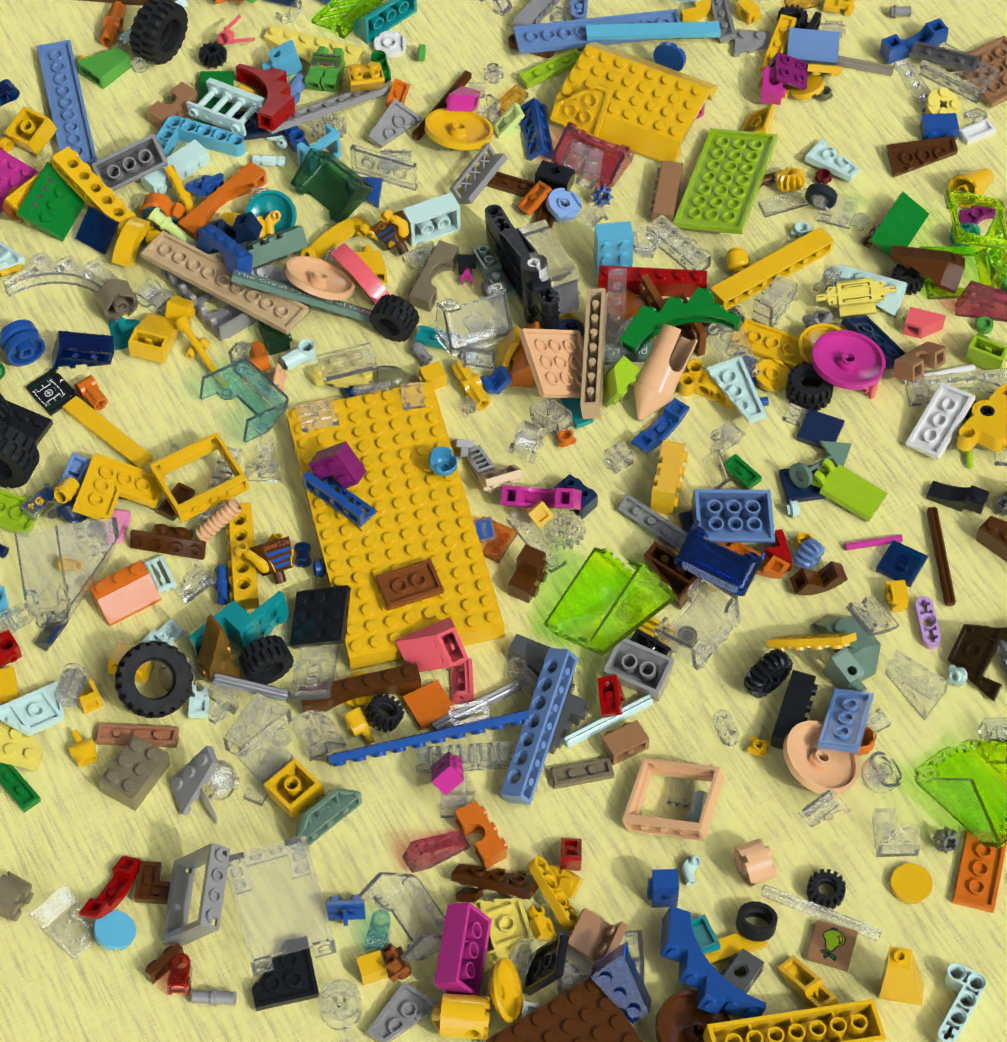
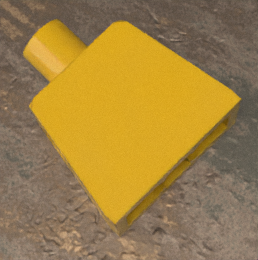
M369 245L364 246L362 252H356L381 283H387V272L381 252L379 250L373 251L372 246ZM353 279L355 286H359V284Z

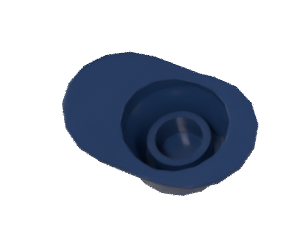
M76 499L54 508L48 514L49 519L62 517L72 524H79L89 517L72 511Z

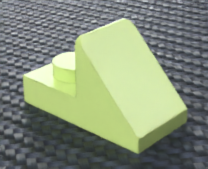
M514 102L492 125L498 138L522 132L519 122L525 115L519 104Z

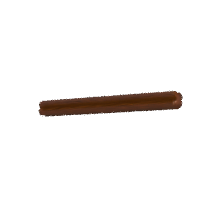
M465 70L429 113L437 109L447 108L446 98L448 94L461 86H465L472 78V73ZM426 117L412 132V138L417 141L426 133L424 130Z
M929 507L927 509V517L944 602L946 606H954L956 599L938 509L936 507Z

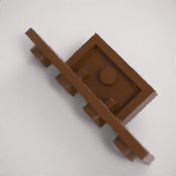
M156 524L151 532L134 529L130 532V548L200 560H204L206 554V542L192 539L193 530H187L185 527L175 528L169 527L166 524Z

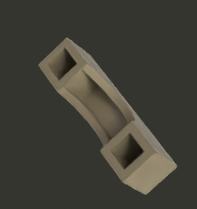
M441 240L438 241L436 246H433L429 260L425 261L422 273L418 274L414 288L411 287L408 294L410 303L414 307L431 312L438 299L437 288L431 283L432 279L443 271H453L458 261V254H460L459 246Z

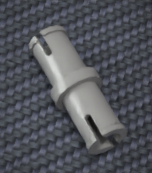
M212 989L211 991L192 990L191 995L192 1004L202 1003L210 1004L211 1006H216L217 1004L236 1005L237 1000L236 991L227 992L218 991L217 989Z

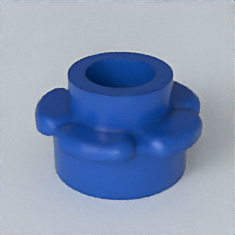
M321 559L314 561L313 570L315 577L320 576L323 578L324 574H326L324 562Z

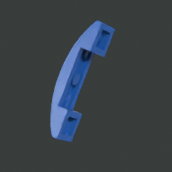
M674 398L664 408L663 414L645 432L642 430L631 441V444L646 453L654 450L677 428L690 407Z

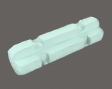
M254 154L252 163L265 166H276V164L278 166H286V157L262 155L260 157V155Z

